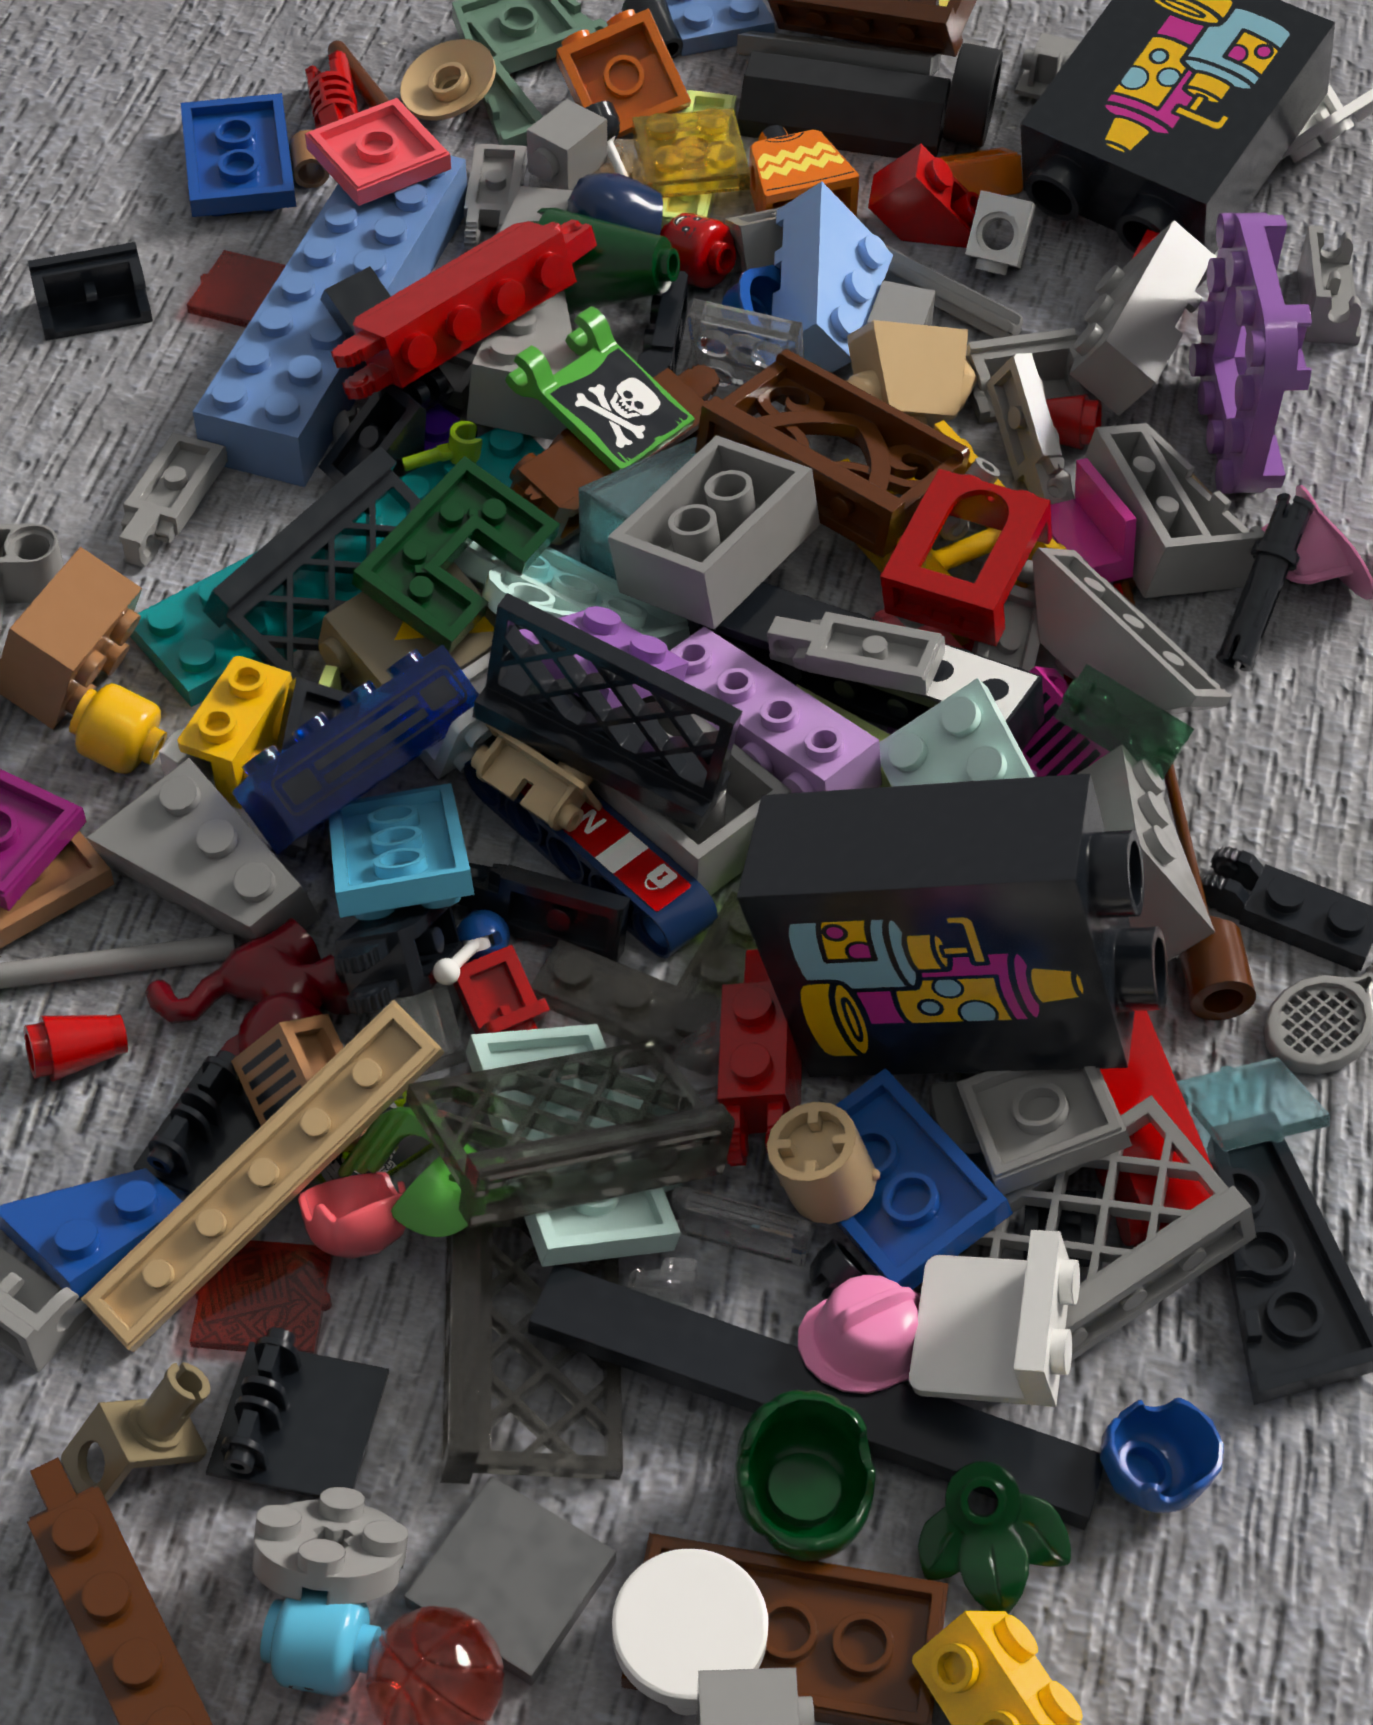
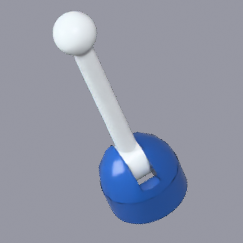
M477 910L470 913L459 923L457 933L463 947L451 959L443 958L434 965L433 975L438 983L442 985L455 983L460 976V968L466 962H471L509 945V928L500 915L489 910ZM493 934L494 944H490L488 935Z

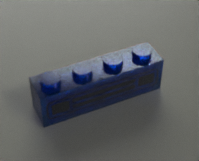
M441 645L425 657H422L417 649L411 651L386 670L391 676V680L377 689L371 680L365 682L340 701L345 711L330 721L323 712L317 714L291 734L296 740V744L281 754L272 745L242 767L248 777L232 791V794L277 855L443 740L451 723L474 706V701L479 696V693L444 645Z

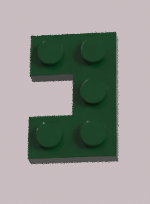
M464 456L353 571L351 584L450 654L486 615L489 602L446 571L448 567L474 541L522 575L557 537L560 523Z

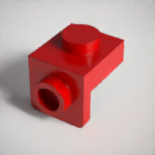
M512 944L464 964L460 968L458 980L453 983L475 1034L538 1029L536 1022L540 1021L550 1011L545 998L537 1000Z

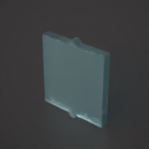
M1278 1057L1234 1068L1223 1066L1217 1072L1176 1081L1189 1110L1224 1152L1270 1140L1279 1143L1284 1140V1137L1330 1126V1114Z

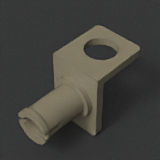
M182 1362L179 1367L177 1363H173L167 1369L164 1378L148 1399L98 1403L61 1455L62 1464L77 1494L92 1486L94 1488L99 1486L106 1502H108L133 1468L201 1461L207 1453V1449L190 1416L197 1406L210 1394V1384L204 1373L189 1363ZM94 1442L98 1443L101 1447L105 1461L104 1473L98 1483L91 1479L87 1469L88 1450Z

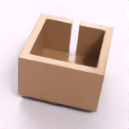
M79 547L9 628L0 659V695L54 730L68 712L72 715L74 714L80 700L90 688L96 690V686L92 683L102 671L109 676L112 675L124 660L130 649V646L125 642L141 619V616L134 612L142 588L82 547Z

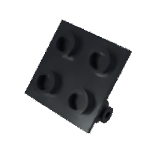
M220 1050L216 1056L205 1058L201 1067L187 1088L182 1092L180 1098L133 1166L135 1171L146 1168L161 1182L191 1194L261 1127L231 1062L236 1057L234 1054Z
M279 1327L269 1328L266 1336L258 1338L256 1342H249L206 1469V1475L320 1498V1494L328 1488L345 1487L354 1489L388 1379L389 1369L298 1351L294 1346L296 1337L292 1332Z

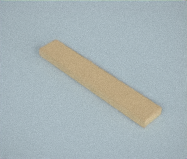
M393 1000L89 1290L81 1300L127 1350L135 1352L445 1053L443 1049Z

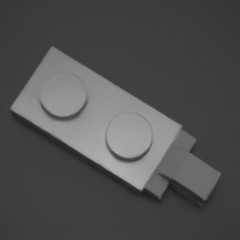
M1015 353L986 383L1014 480L1023 481L1029 492L1050 500L1051 504L1072 500L1074 495L1071 476L1063 470L1064 458L1061 457L1059 435L1053 426L1044 395V385L1038 375L1032 353Z
M177 433L171 434L123 503L125 515L121 521L123 532L119 540L123 545L124 562L145 568L158 553L160 541L171 543L175 536L180 534L228 462L226 446Z
M825 612L822 620H811V622L775 616L767 632L769 656L772 660L794 666L809 673L925 696L945 654V636H942L941 633Z

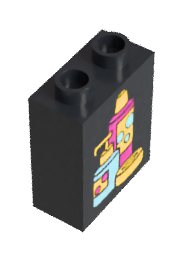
M1111 0L1020 123L1023 190L1026 191L1029 199L1038 209L1052 218L1070 221L1080 215L1116 231L1123 244L1133 253L1136 252L1147 229L1161 233L1175 220L1211 253L1215 254L1219 249L1216 241V224L1219 213H1244L1328 93L1335 22L1281 0Z
M1090 773L762 795L736 898L809 1077L876 1075L884 1068L892 1075L1009 1070L1084 1069L1085 1066H1095V1068L1099 1069L1128 1068L1135 1011L1163 1010L1166 1006L1168 994L1167 952L1163 932L1159 926H1130L1128 917H1139L1144 902V866L1139 837L1135 830L1105 831Z

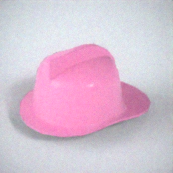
M1303 485L1296 486V496L1311 502L1314 505V511L1309 517L1296 551L1299 554L1298 556H1300L1297 568L1294 571H1289L1286 579L1297 584L1310 585L1339 578L1356 595L1365 600L1372 599L1373 578L1355 547L1323 514L1309 491ZM1268 524L1261 528L1264 532L1266 531Z
M862 1275L846 1280L832 1291L828 1299L823 1300L809 1310L798 1328V1351L806 1368L822 1383L848 1393L869 1394L888 1389L898 1383L909 1380L921 1294L909 1287H901L898 1283L883 1276Z

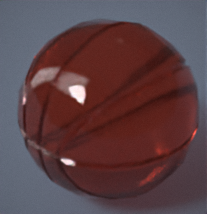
M432 1605L401 1615L383 1630V1634H380L368 1658L365 1682L367 1683L366 1690L372 1712L381 1725H487V1722L491 1721L501 1700L505 1673L503 1672L504 1665L499 1646L483 1623L458 1608Z

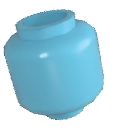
M302 1587L301 1601L287 1597L285 1600H274L263 1626L260 1656L264 1663L271 1664L272 1675L279 1685L286 1688L338 1697L353 1687L359 1673L372 1674L380 1652L382 1630L380 1626L370 1625L369 1608L366 1602L360 1604L327 1605L328 1591L312 1590Z

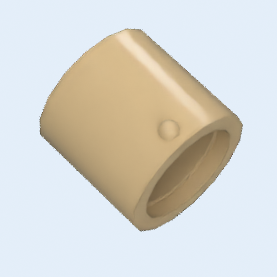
M825 1102L802 1104L782 1115L771 1129L767 1142L769 1161L780 1180V1185L784 1188L791 1203L800 1215L812 1222L832 1224L848 1220L863 1210L873 1196L876 1182L880 1178V1171L875 1169L854 1122L845 1110L832 1103Z

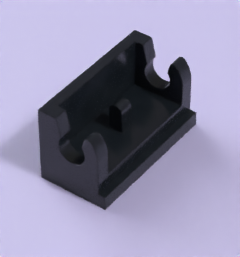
M135 242L28 261L45 341L153 321L145 289V279Z

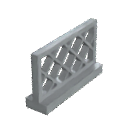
M1152 1095L1122 1114L1121 1118L1129 1136L1148 1123L1155 1127L1164 1138L1161 1160L1123 1156V1149L1004 1195L1013 1213L1025 1205L1050 1208L1045 1231H1058L1062 1210L1099 1214L1094 1245L1064 1241L1068 1257L1090 1260L1087 1279L1080 1283L1077 1304L1068 1305L1065 1329H1070L1072 1335L1071 1361L1256 1238L1251 1205L1234 1185L1228 1188ZM1175 1152L1184 1163L1172 1162L1173 1153ZM1082 1167L1108 1170L1103 1198L1098 1199L1065 1194L1068 1177ZM1120 1171L1158 1176L1152 1205L1114 1201ZM1169 1177L1199 1181L1211 1195V1197L1191 1210L1164 1207ZM1054 1186V1191H1053V1193H1051V1192H1046L1047 1190H1049L1050 1188H1052V1187ZM1011 1215L997 1225L995 1231H989L974 1243L976 1245L991 1246L989 1258L1002 1259L1004 1248L1028 1251L1030 1236L1007 1233ZM1111 1216L1149 1221L1146 1240L1133 1249L1105 1246ZM1161 1223H1169V1225L1160 1230ZM1102 1262H1110L1109 1265L1101 1269Z

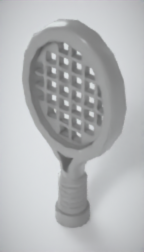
M1373 963L1367 967L1366 973L1359 977L1320 975L1302 979L1282 991L1271 1004L1263 1029L1266 1049L1278 1064L1296 1073L1318 1075L1337 1071L1360 1056L1369 1045L1373 1035ZM1322 994L1327 999L1322 1001L1318 996ZM1339 996L1345 1000L1341 1002L1336 997ZM1313 1001V1002H1315L1318 1006L1314 1009V1008L1309 1004L1310 1002ZM1297 1002L1300 1005L1295 1007L1292 1003ZM1330 1002L1337 1006L1334 1010L1328 1006ZM1351 1003L1355 1009L1351 1010L1347 1005ZM1286 1008L1291 1011L1288 1015L1284 1013ZM1303 1008L1309 1012L1307 1016L1301 1012ZM1322 1009L1328 1013L1325 1017L1319 1013ZM1342 1010L1347 1015L1343 1018L1338 1014L1339 1011ZM1296 1015L1301 1021L1296 1023L1291 1018ZM1312 1017H1315L1319 1020V1022L1315 1024L1310 1019ZM1332 1017L1338 1021L1336 1025L1329 1021ZM1352 1018L1357 1024L1353 1026L1348 1020ZM1285 1023L1292 1027L1289 1031L1283 1026ZM1306 1024L1311 1029L1309 1031H1306L1304 1028H1302V1026ZM1325 1025L1330 1030L1325 1032L1320 1027ZM1344 1026L1349 1031L1344 1033L1339 1028ZM1297 1031L1302 1036L1298 1039L1293 1035L1294 1032ZM1314 1032L1321 1036L1318 1040L1312 1036ZM1333 1033L1340 1037L1337 1041L1331 1037ZM1352 1034L1357 1037L1354 1041L1349 1037ZM1287 1038L1293 1042L1291 1046L1286 1044L1285 1040ZM1307 1039L1312 1045L1308 1047L1303 1042ZM1326 1040L1331 1046L1326 1048L1322 1042ZM1345 1041L1349 1046L1344 1048L1341 1043ZM1299 1047L1304 1052L1300 1053L1294 1049ZM1316 1047L1322 1052L1319 1056L1313 1051ZM1334 1049H1337V1050H1338V1052H1336V1053H1333L1332 1051H1333Z

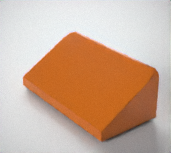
M1000 147L938 157L947 163L953 176L969 192H975L978 196L981 190L1000 195H1012L1022 192L1021 155L1015 151Z

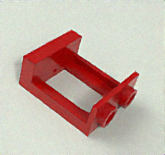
M939 468L880 575L885 613L996 647L1005 630L1004 604L1037 541L1049 544L1052 539L1051 501L1038 497L1026 490H1013L982 481L980 478L970 474L961 475ZM948 516H954L1002 531L975 583L921 567Z

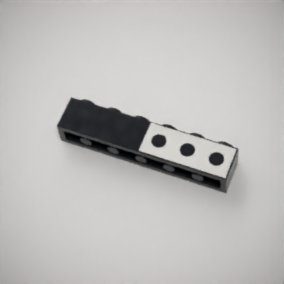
M762 582L715 629L687 619L690 636L701 628L706 627L795 686L798 684L852 714L897 730L976 678L988 687L1021 751H1023L1044 722L1042 676L945 644V654L926 696L809 673L794 666L770 659L767 632L775 616L811 622V620H822L825 612L872 621L877 620Z

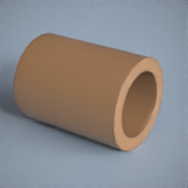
M302 130L295 133L289 141L293 176L300 186L317 188L328 180L329 173L307 150L305 133L312 130Z

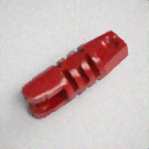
M336 50L328 55L330 71L321 73L313 65L305 69L316 129L359 112L349 61L346 54L342 51Z

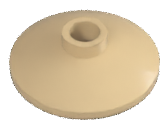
M456 39L435 45L416 58L405 72L400 87L401 99L405 107L420 119L437 121L460 115L475 106L489 91L496 74L495 61L488 48L474 40Z

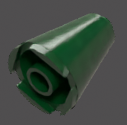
M541 208L537 211V213L542 215L540 220L531 221L544 226L551 222L561 225L573 219L578 220L581 224L587 223L592 226L597 246L572 264L577 282L563 290L569 315L583 312L591 306L601 308L665 293L670 288L671 283L678 278L680 271L679 254L675 248H672L670 241L664 236L559 208Z

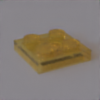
M709 108L695 112L656 113L651 116L633 117V138L644 185L660 192L662 198L750 190V169L733 108Z

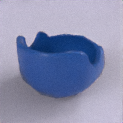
M1175 1398L1165 1405L1153 1407L1145 1406L1142 1400H1138L1121 1411L1118 1417L1114 1418L1105 1429L1101 1439L1100 1460L1115 1493L1122 1499L1150 1512L1171 1513L1190 1506L1215 1480L1222 1470L1224 1443L1212 1419L1191 1402L1182 1398Z

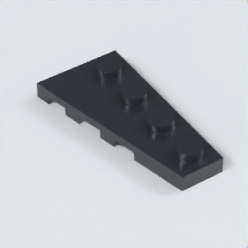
M1275 1118L1211 1134L1207 1152L1213 1170L1228 1188L1234 1185L1251 1205L1256 1238L1227 1256L1253 1404L1257 1405L1372 1373L1373 1316Z

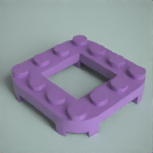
M1265 212L1219 213L1217 218L1216 241L1219 250L1217 258H1210L1208 261L1207 287L1209 297L1208 301H1201L1199 304L1198 330L1201 335L1200 343L1191 344L1189 370L1192 377H1200L1201 380L1197 395L1198 410L1200 415H1207L1208 418L1206 432L1207 450L1209 454H1216L1218 461L1215 472L1217 491L1220 490L1223 494L1262 493L1267 488L1282 487L1286 474L1277 438L1273 434L1284 391L1308 390L1312 370L1306 366L1302 351L1307 327L1312 324L1309 304L1285 305L1276 272L1287 230V223L1283 215H1268Z

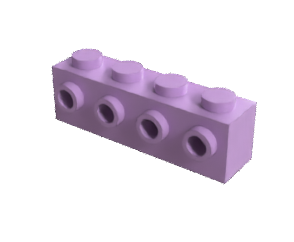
M701 628L670 650L689 662L684 682L743 711L734 744L787 786L791 793L878 788L882 785L879 739L708 628ZM706 720L707 722H709L713 727H715V728L719 731V726H717V725H715L714 723H712V722Z

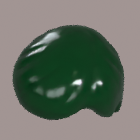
M797 1389L787 1391L761 1405L752 1414L747 1426L744 1428L736 1454L734 1486L739 1512L744 1521L756 1533L764 1536L775 1550L793 1559L805 1562L830 1558L847 1548L859 1535L871 1510L876 1472L873 1467L867 1440V1427L859 1413L855 1409L842 1404L838 1398L816 1390L803 1391Z

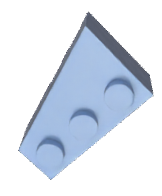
M821 181L779 208L776 213V224L783 227L782 247L775 251L774 266L781 269L780 290L773 293L770 351L777 356L783 350L788 349L833 373L851 362L847 335L867 324L893 254L886 248L884 242L878 236L872 234Z

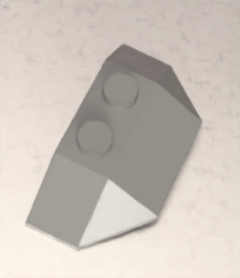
M1037 548L1032 556L1039 642L1056 658L1055 665L1063 674L1071 679L1080 681L1094 695L1093 702L1101 711L1113 718L1123 719L1125 717H1157L1226 707L1232 696L1111 583L1089 566L1088 562L1075 550Z

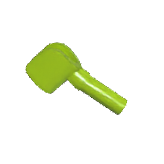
M471 421L456 422L450 428L449 443L437 445L436 448L401 458L405 471L414 470L439 461L450 460L456 465L464 456L476 464L480 458L482 439L476 438V424Z

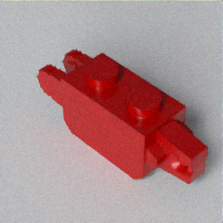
M758 949L746 950L744 982L722 985L717 1099L725 1118L724 1145L727 1164H730L731 1167L746 1165L749 1154L748 1134L766 1133L765 1144L767 1150L768 1138L776 1122L782 1115L801 1105L802 1057Z

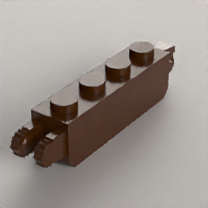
M697 364L678 376L672 370L666 368L653 377L695 418V421L691 427L621 477H617L568 428L556 436L548 449L537 456L534 453H529L514 466L509 476L510 480L513 481L510 489L560 523L557 537L551 544L562 545L693 452L698 435L701 407L709 401L708 398L710 395L713 396L720 384V378L715 372L716 369H712L704 364Z
M58 1457L31 1470V1476L46 1510L29 1517L30 1520L27 1521V1524L118 1724L213 1725L99 1486L96 1488L92 1486L76 1494Z

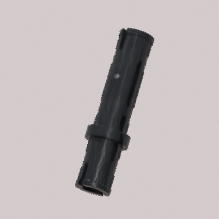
M1279 494L1263 539L1257 540L1254 543L1251 555H1253L1255 560L1221 648L1216 654V659L1230 668L1236 669L1237 662H1240L1239 669L1241 671L1250 672L1253 670L1254 660L1289 571H1294L1297 568L1300 556H1298L1299 554L1296 551L1309 517L1314 511V505L1302 497L1295 495L1293 503L1290 504V494Z

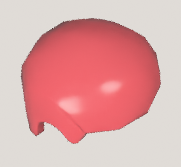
M376 1172L338 1178L308 1188L298 1196V1202L304 1226L310 1240L322 1251L337 1257L354 1259L380 1253L400 1238L406 1227L394 1219L391 1212L393 1206L406 1191L404 1182H397V1192L389 1174L386 1172Z

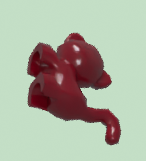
M289 918L285 924L269 934L253 939L232 950L220 968L203 978L188 997L178 999L174 995L171 985L164 980L152 981L145 991L150 1008L171 1024L197 1021L225 994H230L241 1000L258 1003L245 1014L238 1034L227 1040L221 1050L228 1051L235 1056H238L279 1022L324 1015L320 1008L339 1015H349L351 1013L346 1000L347 995H349L348 988L337 976L334 956L330 954L321 959L313 938L293 918Z

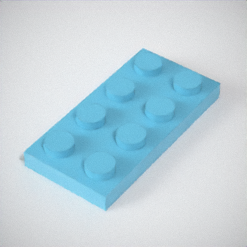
M451 783L334 803L333 810L328 815L335 894L340 918L355 916L359 920H376L390 915L394 912L395 908L421 904L425 908L439 909L456 904L460 901L461 897L475 895Z

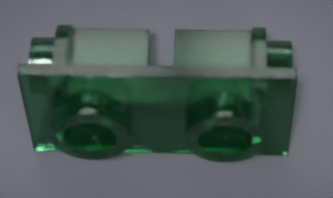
M1088 664L1085 665L1077 679L1074 678L1062 697L1064 701L1054 715V718L1110 752L1123 745L1137 762L1142 759L1148 760L1162 780L1194 731V728Z

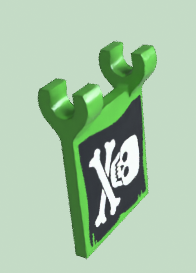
M591 306L576 316L574 322L579 328L568 334L565 340L569 348L581 357L553 375L546 357L539 349L531 345L515 356L514 362L519 367L509 373L505 381L516 394L539 400L617 477H621L691 427L695 418L616 343L604 315L598 309Z

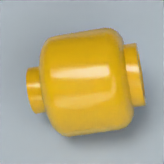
M113 683L106 684L99 691L90 688L80 700L69 725V732L75 734V747L78 753L121 774L131 773L138 767L141 761L152 765L167 738V732L159 729L161 722L159 706Z

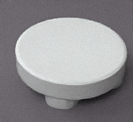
M678 1549L649 1559L640 1565L624 1582L614 1604L612 1641L620 1668L640 1692L656 1702L667 1705L677 1714L685 1716L696 1714L698 1671L759 1669L767 1646L768 1614L764 1598L758 1586L738 1564L715 1552L702 1549Z

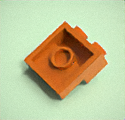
M649 8L637 14L633 9L620 12L607 21V27L591 34L587 29L575 32L566 37L561 42L562 47L556 50V62L576 104L586 108L601 101L613 103L620 120V131L616 139L690 107L691 99Z

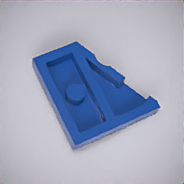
M144 1168L2 1204L0 1206V1229L62 1289L68 1287L77 1293L80 1298L91 1290L183 1201L149 1170Z

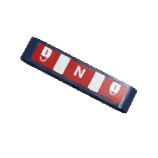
M543 752L541 753V755H543L556 765L559 763L558 760L550 757L549 755ZM472 759L465 763L464 772L466 779L479 799L572 882L631 898L627 931L658 957L664 959L670 957L717 921V908L707 890L592 789L590 790L603 807L598 811L584 802L580 808L583 810L584 815L578 827L571 832L564 828L555 831L520 805V802L533 785L527 783L516 799L512 801L486 782L477 778L476 769L471 766Z

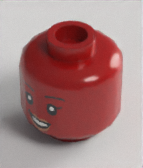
M681 213L666 224L660 232V236L666 237L670 241L672 248L678 251L680 271L688 274L689 286L700 289L713 288L723 281L735 265L736 249L733 235L729 227L719 220L694 213Z

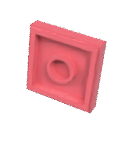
M398 98L305 133L307 150L358 206L451 170L450 153Z

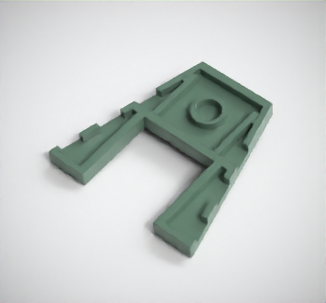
M457 0L452 2V19L459 38L474 40L488 48L495 61V78L482 100L499 145L527 146V129L543 117L509 74L555 58L557 48L562 47L561 42L575 32L587 29L591 34L608 26L601 18L593 21L581 12V4L576 0Z

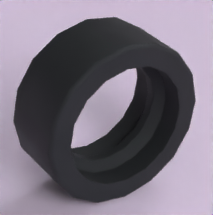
M969 43L962 44L952 78L945 115L943 138L946 141L977 147L984 146L1000 79L1003 58L1001 49Z

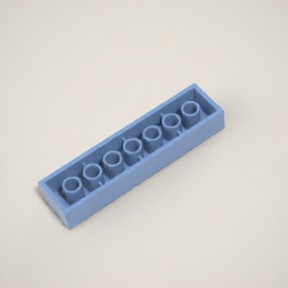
M450 156L451 170L361 206H358L339 184L336 186L193 410L197 439L226 446L228 462L224 467L302 487L306 486L333 440L332 427L334 418L343 410H346V412L350 411L356 399H348L342 383L349 376H353L355 372L365 367L363 362L348 369L336 367L331 351L337 345L342 344L347 338L320 300L326 288L371 266L390 296L430 274L464 218V205L467 194L465 159Z

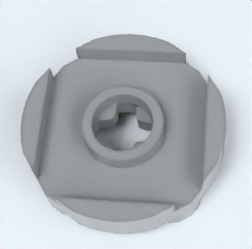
M345 1487L328 1488L320 1494L319 1500H305L286 1505H268L260 1508L256 1514L252 1570L263 1585L287 1598L301 1601L302 1587L312 1590L328 1591L327 1605L369 1602L390 1593L399 1583L400 1569H403L406 1559L408 1529L383 1512L364 1506L365 1497L361 1492Z

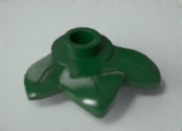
M989 1461L971 1462L954 1473L946 1489V1506L925 1522L918 1543L919 1560L925 1579L940 1580L952 1577L960 1572L966 1588L975 1601L988 1611H1006L1007 1614L1015 1607L1023 1594L1029 1576V1564L1059 1567L1068 1565L1071 1561V1544L1068 1532L1054 1507L1042 1498L1020 1493L1018 1484L1009 1471ZM981 1486L992 1489L998 1498L995 1510L985 1515L974 1512L968 1503V1496L971 1491Z

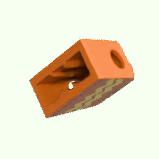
M772 125L764 129L758 141L750 146L749 188L756 212L782 207L822 181L857 217L860 176L821 131L808 130L788 135L784 127Z

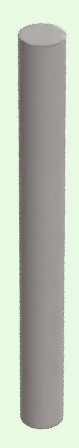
M234 934L0 963V989L225 961L231 951L236 949Z

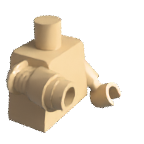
M873 320L847 335L854 375L845 381L931 428H934L935 423L943 420L948 422L956 418L977 383V375L966 357L968 329Z

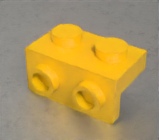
M243 656L232 658L177 739L179 750L182 753L211 762L216 789L232 807L238 809L243 807L255 788L260 789L269 777L289 683L292 681L291 672Z
M964 1611L912 1657L914 1667L951 1725H1081L1080 1721L1083 1719V1715L1077 1701L1063 1685L1051 1680L1035 1656L1038 1653V1646L1033 1635L1020 1620L1012 1615H1008L1006 1611Z

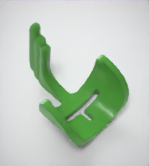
M397 1107L381 1114L366 1129L338 1170V1174L342 1178L351 1176L354 1171L360 1174L367 1173L368 1171L376 1173L383 1167L398 1144L408 1136H420L434 1144L441 1151V1155L414 1180L391 1210L393 1218L403 1226L416 1233L430 1237H445L455 1234L475 1222L496 1202L505 1201L516 1194L512 1182L467 1141L454 1139L428 1114L413 1107Z

